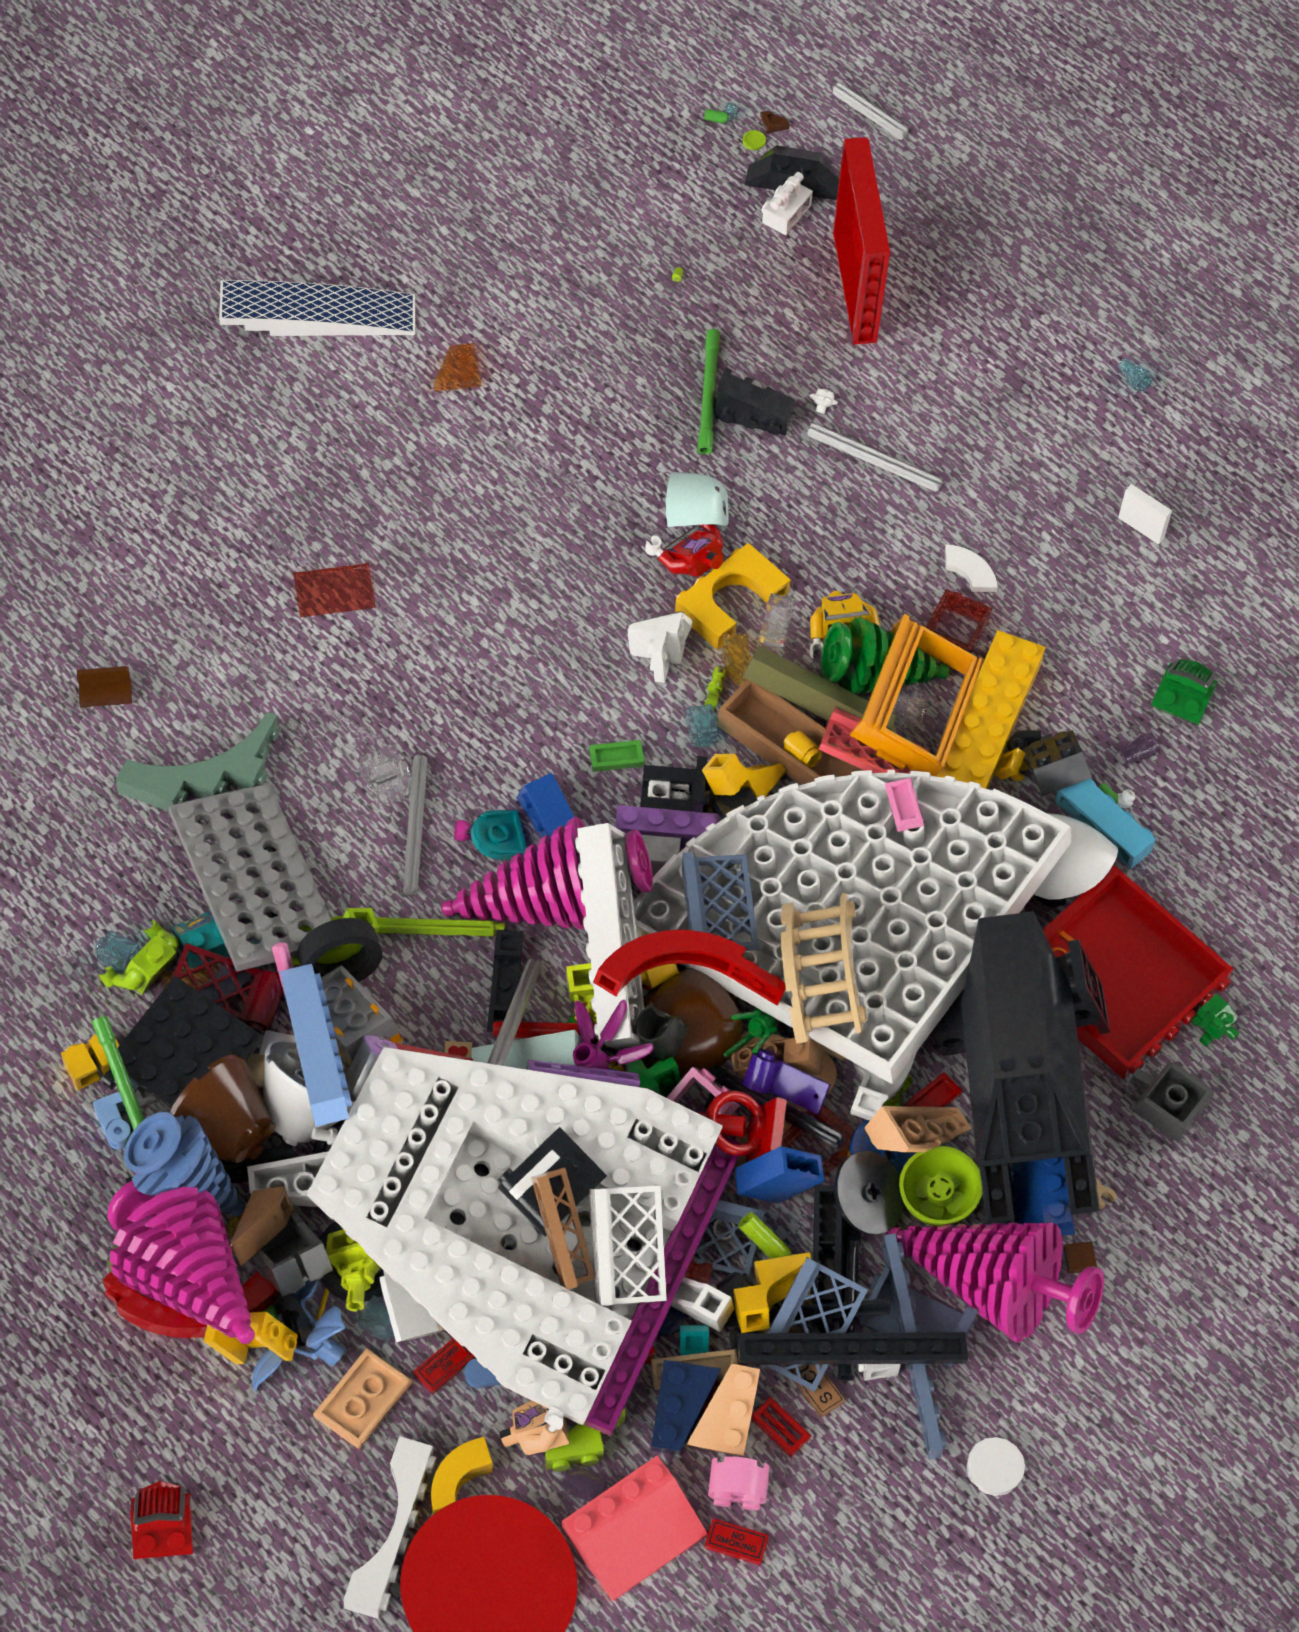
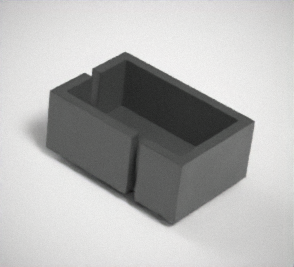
M292 1211L287 1225L251 1257L252 1262L282 1297L297 1292L301 1287L305 1286V1281L319 1280L325 1274L333 1271L323 1243L301 1221L294 1211Z

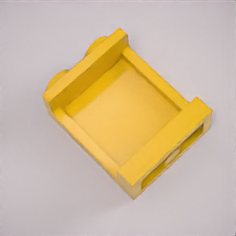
M267 1312L250 1313V1326L255 1332V1337L248 1344H242L236 1337H228L207 1325L203 1342L234 1364H245L248 1349L267 1347L283 1360L292 1361L298 1335Z

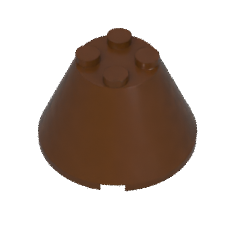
M228 1055L207 1066L210 1070L200 1080L194 1078L186 1086L174 1103L170 1114L174 1117L183 1115L184 1120L188 1115L196 1118L208 1137L211 1146L214 1148L218 1159L239 1163L248 1158L254 1160L262 1153V1144L274 1132L276 1124L271 1120L247 1062L238 1055Z

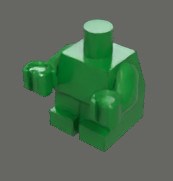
M1218 994L1205 1003L1191 1021L1194 1025H1199L1205 1029L1206 1033L1199 1040L1205 1047L1214 1038L1220 1039L1226 1034L1233 1041L1240 1034L1233 1027L1237 1021L1236 1015L1230 1005Z

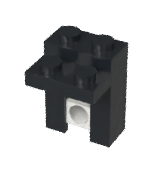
M697 756L696 769L644 765L640 807L718 814L712 802L715 797H720V795H714L702 772V769L707 764L708 757ZM656 794H663L664 796L658 797Z

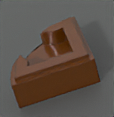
M770 111L760 112V118L767 134L789 129L790 124L786 118L774 115Z

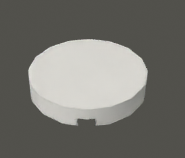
M993 1437L985 1438L973 1447L969 1453L966 1467L969 1479L980 1491L998 1496L1008 1494L1019 1485L1024 1475L1025 1463L1023 1455L1017 1446L1006 1439Z

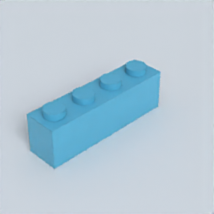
M1091 778L1058 790L1055 802L1072 818L1090 825L1109 839L1118 849L1117 858L1130 870L1152 852L1156 840L1153 834L1147 828H1143L1138 824L1128 811L1121 809L1110 795L1103 793Z

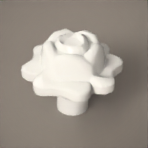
M818 388L816 394H810L809 396L817 404L815 412L825 414L826 407L837 405L838 403L834 399V393L827 389Z

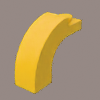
M484 1437L458 1446L439 1465L431 1488L433 1515L445 1506L455 1502L460 1488L466 1482L475 1477L493 1472V1463Z

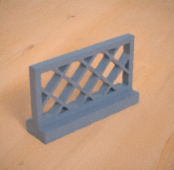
M693 852L683 853L681 869L689 930L710 934L715 931L722 937L745 947L746 951L758 950L759 945L746 854L694 857ZM741 863L742 870L736 876L725 869L729 864ZM710 865L716 871L708 877L700 871L699 866ZM720 873L731 880L724 888L714 881ZM735 884L745 890V893L739 899L729 892ZM708 886L719 892L713 900L703 894V891ZM723 896L734 903L727 911L716 904ZM738 907L748 913V916L742 922L732 915ZM711 908L722 915L716 923L706 917L707 912ZM726 919L737 926L730 934L719 927ZM743 930L751 936V942H740L735 936Z
M719 1200L709 1224L717 1219H721L728 1231L714 1238L707 1226L706 1232L711 1241L697 1248L694 1255L697 1254L699 1259L693 1258L690 1264L726 1274L739 1272L741 1275L746 1273L749 1276L757 1245L752 1240L741 1245L734 1231L740 1230L738 1224L749 1212H753L764 1222L765 1211ZM729 1222H732L737 1226L731 1228ZM732 1234L739 1248L724 1255L717 1242L721 1241V1238ZM714 1245L721 1258L714 1262L705 1261L700 1252ZM750 1246L749 1254L747 1255L744 1249ZM742 1252L747 1261L744 1271L732 1268L727 1259ZM724 1261L726 1266L719 1264Z
M806 1257L767 1333H787L790 1326L803 1323L805 1333H809L805 1321L821 1316L827 1333H846L868 1289ZM819 1271L831 1277L834 1288L817 1292L814 1280ZM835 1279L844 1283V1285L837 1286ZM811 1286H812V1287H813V1290H814V1294H811V1295H808V1296H807V1294H808V1292H809V1290H810V1288H811ZM850 1286L860 1292L854 1303L842 1305L838 1292L839 1289ZM835 1291L840 1307L823 1312L819 1296ZM816 1297L820 1313L804 1318L801 1309L803 1301ZM852 1307L846 1318L844 1309ZM799 1311L801 1319L794 1321ZM841 1311L844 1319L842 1327L829 1331L825 1315ZM815 1364L818 1373L813 1383L801 1378L798 1368L801 1365H789L786 1367L778 1365L765 1366L815 1392L829 1364H822L820 1368L819 1364ZM795 1368L797 1375L791 1373L788 1369Z

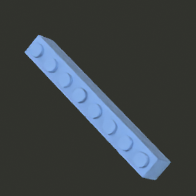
M312 964L280 971L315 1127L349 1119L347 1107L352 1106L320 973L314 974Z

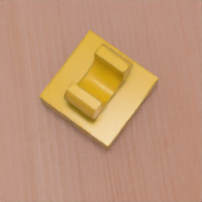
M1016 748L1003 754L994 775L1001 780L1009 777L1016 782L1023 780L1025 777L1020 774L1019 770L1024 771L1029 768V765L1023 761L1026 753Z

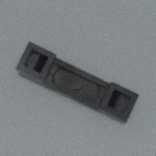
M496 929L487 1032H493L495 1021H504L518 987L523 931Z

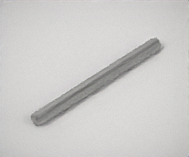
M529 959L527 961L487 1062L488 1064L504 1066L541 970V962L539 960Z

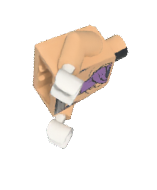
M532 1400L513 1410L514 1426L500 1431V1437L505 1447L519 1443L526 1455L546 1452L549 1449L569 1444L564 1412L554 1406L548 1409Z

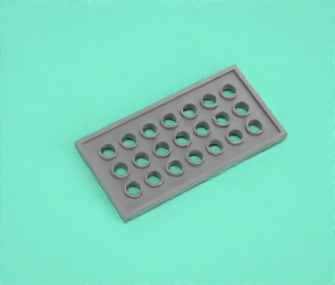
M270 783L169 805V814L236 972L274 963L272 946L278 942L287 943L291 958L298 957V946L309 933L299 928L308 926L313 930L326 922L332 921ZM254 808L259 810V812L251 813L246 810ZM224 814L233 815L234 818L226 819L221 816ZM206 820L209 823L206 825H201L197 823V821ZM257 828H265V829H267L268 831H267V832H264V833H260L259 831H257V830H255V829H257ZM238 833L241 834L243 837L235 839L230 835ZM208 839H213L217 841V843L210 845L204 841ZM273 847L276 849V851L268 852L267 850H264V848ZM248 853L251 857L243 858L239 854ZM223 859L226 862L223 864H217L216 862H213V860ZM280 866L283 867L285 870L282 872H277L272 868ZM254 872L258 873L260 876L257 878H252L247 874ZM229 878L234 880L235 882L232 884H226L221 880ZM284 886H290L294 890L286 892L281 888ZM259 892L267 893L269 896L265 898H260L255 894ZM238 898L241 899L243 902L240 904H235L230 900ZM293 906H299L303 910L295 912L290 908ZM268 912L276 913L278 916L274 918H269L264 914ZM247 918L250 919L252 922L249 924H243L242 922H239V920ZM282 932L286 934V937L278 938L273 934ZM254 938L261 942L259 944H251L247 941Z

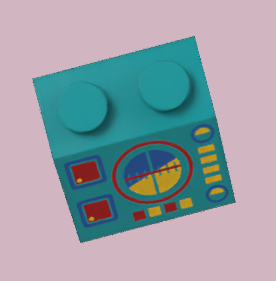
M211 910L170 927L173 935L179 940V947L182 952L185 944L188 943L224 957L230 956ZM188 952L186 961L191 970L203 965L199 955Z

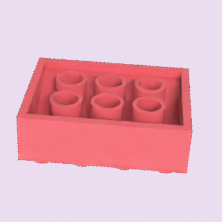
M655 1456L562 1520V1533L612 1601L708 1535L675 1478L658 1456Z

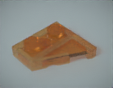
M474 343L450 345L434 382V392L481 387Z

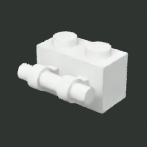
M800 172L790 176L783 186L780 185L776 189L774 197L771 200H767L761 210L763 213L762 223L784 235L789 233L811 206L813 191L800 184L804 178Z

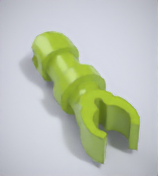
M716 666L713 670L712 681L708 684L707 690L709 692L704 704V709L712 712L717 705L719 694L722 693V681L726 674L725 668H723L722 672L718 671L719 666Z

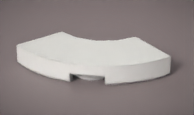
M945 545V568L947 571H953L963 576L970 584L972 592H997L996 577L984 559L966 548Z

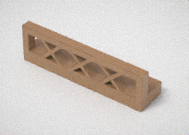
M563 1167L531 1177L560 1285L568 1290L578 1287L580 1283L595 1279L566 1169ZM560 1175L563 1187L558 1196H555L552 1192L549 1178ZM564 1193H565L567 1202L561 1199V1198L563 1197ZM559 1202L569 1207L570 1215L565 1224L560 1222L557 1211ZM571 1222H573L574 1229L569 1227ZM567 1230L574 1233L578 1241L572 1252L568 1250L564 1237ZM579 1249H580V1252H581L582 1257H580V1256L577 1255V1252L579 1251ZM574 1258L584 1263L586 1275L575 1277L572 1266Z

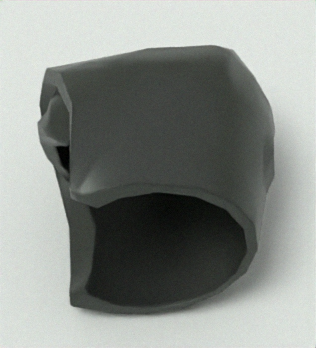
M652 1003L642 1010L636 1021V1032L642 1045L652 1043L653 1050L650 1055L661 1060L675 1056L689 1030V1025L682 1018L659 1011Z

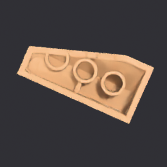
M882 1106L864 1129L877 1149L899 1152H927L969 1132L972 1128L960 1109L956 1107Z

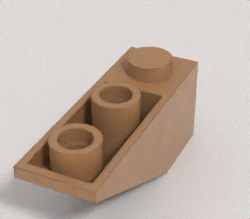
M810 1036L808 1041L796 1044L795 1038L765 1042L761 1049L775 1053V1058L811 1075L822 1074L823 1049ZM756 1044L743 1045L735 1051V1073H746L753 1054L752 1050Z
M285 1186L253 1190L230 1242L232 1252L236 1254L240 1265L245 1264L287 1225L293 1207Z

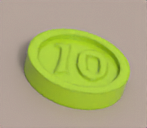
M751 130L744 134L743 145L747 149L759 150L765 146L766 137L762 132Z

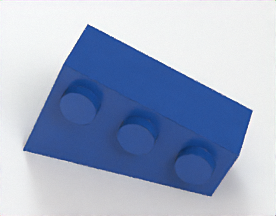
M552 772L524 785L516 797L541 838L546 835L551 837L555 829L560 826L565 828L567 821L574 818Z

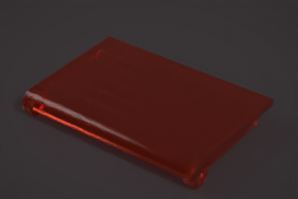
M369 562L293 572L300 618L376 608Z

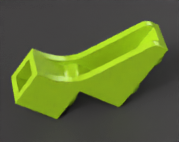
M625 1407L616 1424V1427L620 1426L622 1422H625ZM578 1424L568 1432L569 1444L549 1449L545 1452L546 1470L553 1469L555 1472L568 1470L571 1465L582 1464L584 1467L596 1465L599 1463V1460H603L604 1455L600 1431L584 1424Z

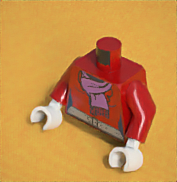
M715 524L695 525L663 549L660 548L661 539L658 536H652L651 542L653 545L646 541V553L652 556L657 555V559L673 574H687L698 577L711 568H720L723 563L724 556L721 550L724 546L723 540Z

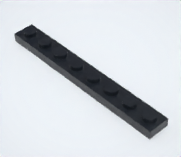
M966 1332L739 1333L737 1336L739 1365L966 1364L968 1361Z

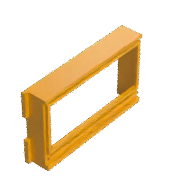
M904 613L892 627L891 632L895 636L862 720L852 730L850 736L875 749L877 756L902 770L906 767L911 771L930 772L931 776H936L945 765L983 658L979 657L977 659L976 656L922 625H918L917 622L911 621L909 619L910 616ZM917 647L964 674L935 756L886 728Z

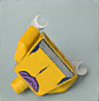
M833 591L828 597H823L822 606L817 607L810 618V634L813 640L810 646V657L813 659L814 650L822 652L823 643H821V639H825L833 623L842 622L850 627L851 621L854 618L859 619L860 616L871 623L881 626L875 607L862 601L858 594L855 593L842 594L840 591Z

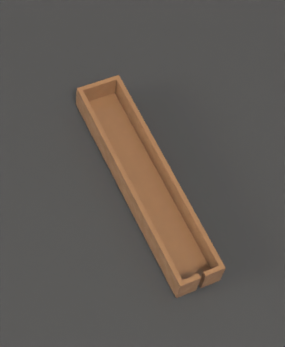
M746 680L718 709L717 727L771 765L782 764L786 770L784 774L800 785L814 782V778L834 775L835 777L852 775L851 772L865 771L821 751L822 756L819 762L814 767L809 768L784 751V739L791 732L795 733L797 731H801L820 747L825 728L777 694L749 680Z

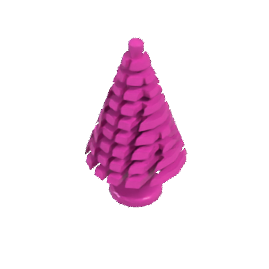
M578 817L572 818L567 821L565 828L560 826L552 832L551 837L546 835L541 838L538 846L532 844L527 847L524 856L523 853H518L511 858L510 864L505 861L499 865L497 874L494 871H490L485 874L483 883L479 879L470 885V894L464 888L457 893V900L442 902L441 909L443 914L449 917L460 913L463 918L472 919L474 909L476 916L480 920H489L491 911L493 919L505 922L507 916H509L510 921L514 923H522L524 919L527 924L539 925L538 923L541 921L545 926H555L558 924L561 927L571 928L574 925L578 929H585L583 919L586 916V908L581 900V890H584L583 880L578 873V865L581 863V859L575 844V839L578 837L577 829L585 827L584 822ZM638 829L629 831L625 838V849L633 881L640 892L653 891V873L645 842Z
M133 1181L122 1186L113 1196L107 1213L110 1225L118 1231L113 1243L119 1247L110 1252V1262L113 1263L111 1265L113 1275L120 1278L118 1281L125 1286L160 1301L159 1303L165 1306H169L188 1317L194 1318L204 1325L208 1324L228 1337H236L242 1344L250 1343L255 1337V1332L250 1326V1313L247 1310V1302L244 1298L242 1285L240 1284V1277L232 1255L233 1252L229 1244L222 1213L218 1202L215 1201V1197L206 1190L198 1193V1187H180L162 1192L157 1196H150L138 1191Z
M1053 1222L1039 1223V1226H1037V1223H1023V1225L1017 1223H1008V1225L993 1223V1225L974 1224L972 1226L959 1224L952 1229L951 1224L942 1225L938 1228L937 1226L922 1227V1229L920 1225H911L905 1231L897 1226L887 1231V1235H896L897 1243H902L906 1256H912L913 1261L920 1267L925 1266L929 1274L938 1278L942 1285L946 1288L947 1286L951 1288V1291L961 1300L964 1299L972 1308L979 1309V1314L983 1318L990 1320L997 1329L1004 1332L1009 1339L1017 1343L1024 1341V1336L1028 1338L1034 1332V1327H1038L1043 1318V1308L1047 1310L1052 1298L1067 1302V1326L1072 1332L1077 1334L1084 1333L1090 1327L1099 1309L1104 1290V1273L1100 1268L1095 1266L1085 1268L1079 1274L1073 1286L1058 1281L1063 1243L1061 1230Z

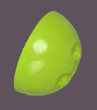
M938 1146L927 1152H917L906 1162L900 1175V1194L906 1208L915 1218L932 1226L954 1225L965 1220L976 1209L982 1196L981 1176L977 1165L968 1155L952 1147Z

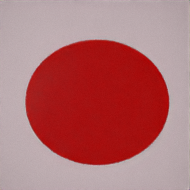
M478 1495L460 1499L445 1506L431 1516L418 1530L408 1547L400 1579L402 1605L413 1632H565L574 1612L578 1588L577 1572L572 1552L555 1524L531 1505L500 1495Z

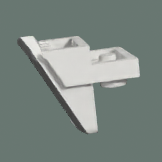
M675 612L633 622L628 628L630 654L651 658L650 671H654L655 682L665 683L670 663L681 664L686 645L685 640L693 622L683 612Z

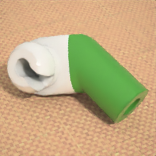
M1105 783L1098 787L1103 793L1110 795L1120 808H1128L1133 805L1136 797L1133 791L1127 789L1122 793H1114Z

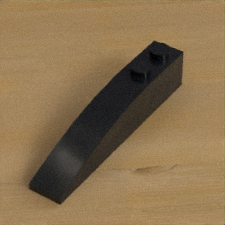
M814 1186L813 1260L843 1276L845 1219L838 1209L834 1186ZM819 1271L814 1280L817 1292L834 1288L831 1277ZM835 1279L837 1286L843 1285L842 1282ZM839 1289L838 1292L842 1301L843 1289ZM835 1291L819 1296L821 1304L838 1303ZM816 1297L812 1298V1305L818 1304ZM842 1318L826 1319L829 1331L840 1329ZM823 1319L811 1320V1333H827Z

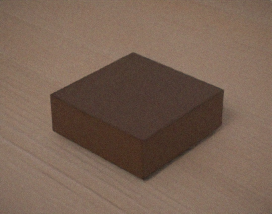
M1093 1242L1064 1245L1068 1274L1081 1273L1085 1268L1091 1266L1097 1267Z

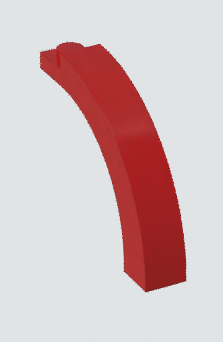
M257 1271L242 1285L249 1313L264 1311L273 1304V1300L279 1295V1292L268 1279ZM111 1272L103 1279L106 1290L104 1292L105 1295L112 1302L116 1303L118 1314L130 1323L144 1330L169 1337H205L208 1324L204 1325L169 1306L139 1294L118 1281L119 1278Z

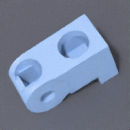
M116 1092L93 1101V1106L109 1145L114 1149L121 1150L125 1149L131 1136L129 1124L122 1120L119 1113L125 1109L120 1093Z

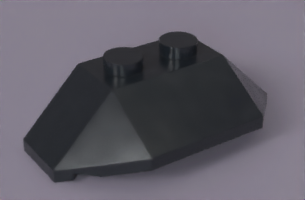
M776 145L748 166L745 185L776 190L780 185L783 186L790 176L800 172L804 177L800 184L812 190L813 197L837 200L839 177L822 153Z

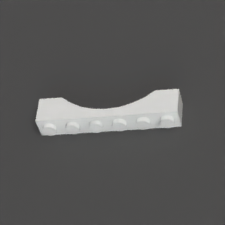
M586 1219L583 1227L589 1226L591 1222ZM627 1245V1247H628L631 1251L637 1252V1251H635L634 1249H632L631 1247H629V1246ZM686 1277L683 1278L671 1304L672 1307L718 1332H721L735 1309L730 1296L708 1284Z
M399 1436L390 1462L391 1473L398 1492V1509L395 1522L388 1539L378 1553L365 1565L353 1572L343 1600L345 1609L379 1619L381 1610H387L391 1594L387 1593L390 1583H396L400 1572V1566L397 1565L399 1556H405L410 1540L406 1538L409 1527L414 1528L419 1514V1511L415 1510L418 1500L423 1501L428 1487V1484L424 1483L427 1473L432 1474L436 1465L437 1457L433 1456V1446Z

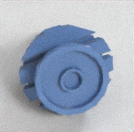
M158 1112L147 1117L133 1131L124 1149V1162L128 1169L136 1173L132 1181L135 1188H138V1191L150 1196H157L162 1192L180 1187H198V1193L206 1190L215 1197V1201L218 1202L222 1213L229 1212L233 1216L242 1214L245 1205L238 1199L235 1186L231 1183L229 1175L224 1170L223 1164L218 1159L214 1148L211 1146L208 1137L196 1118L188 1115L184 1120L183 1115L174 1117L168 1112Z

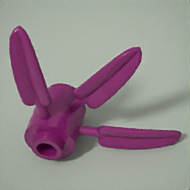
M576 1000L575 1013L583 1043L577 1045L573 1051L575 1065L608 1070L612 1061L617 1060L619 1065L639 1060L652 1052V1043L618 1051L617 1055L610 1057L600 1049L605 1040L611 1041L620 1028L627 1009L625 1000H621L600 1033L601 1038L597 1045L591 1043V1040L595 1038V1031L590 1015L585 1005L581 1001Z

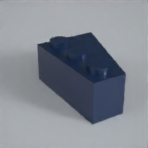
M664 1360L651 1451L680 1455L721 1374V1368Z

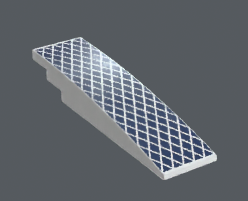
M221 280L219 320L220 325H245V331H270V336L415 335V294L331 284Z

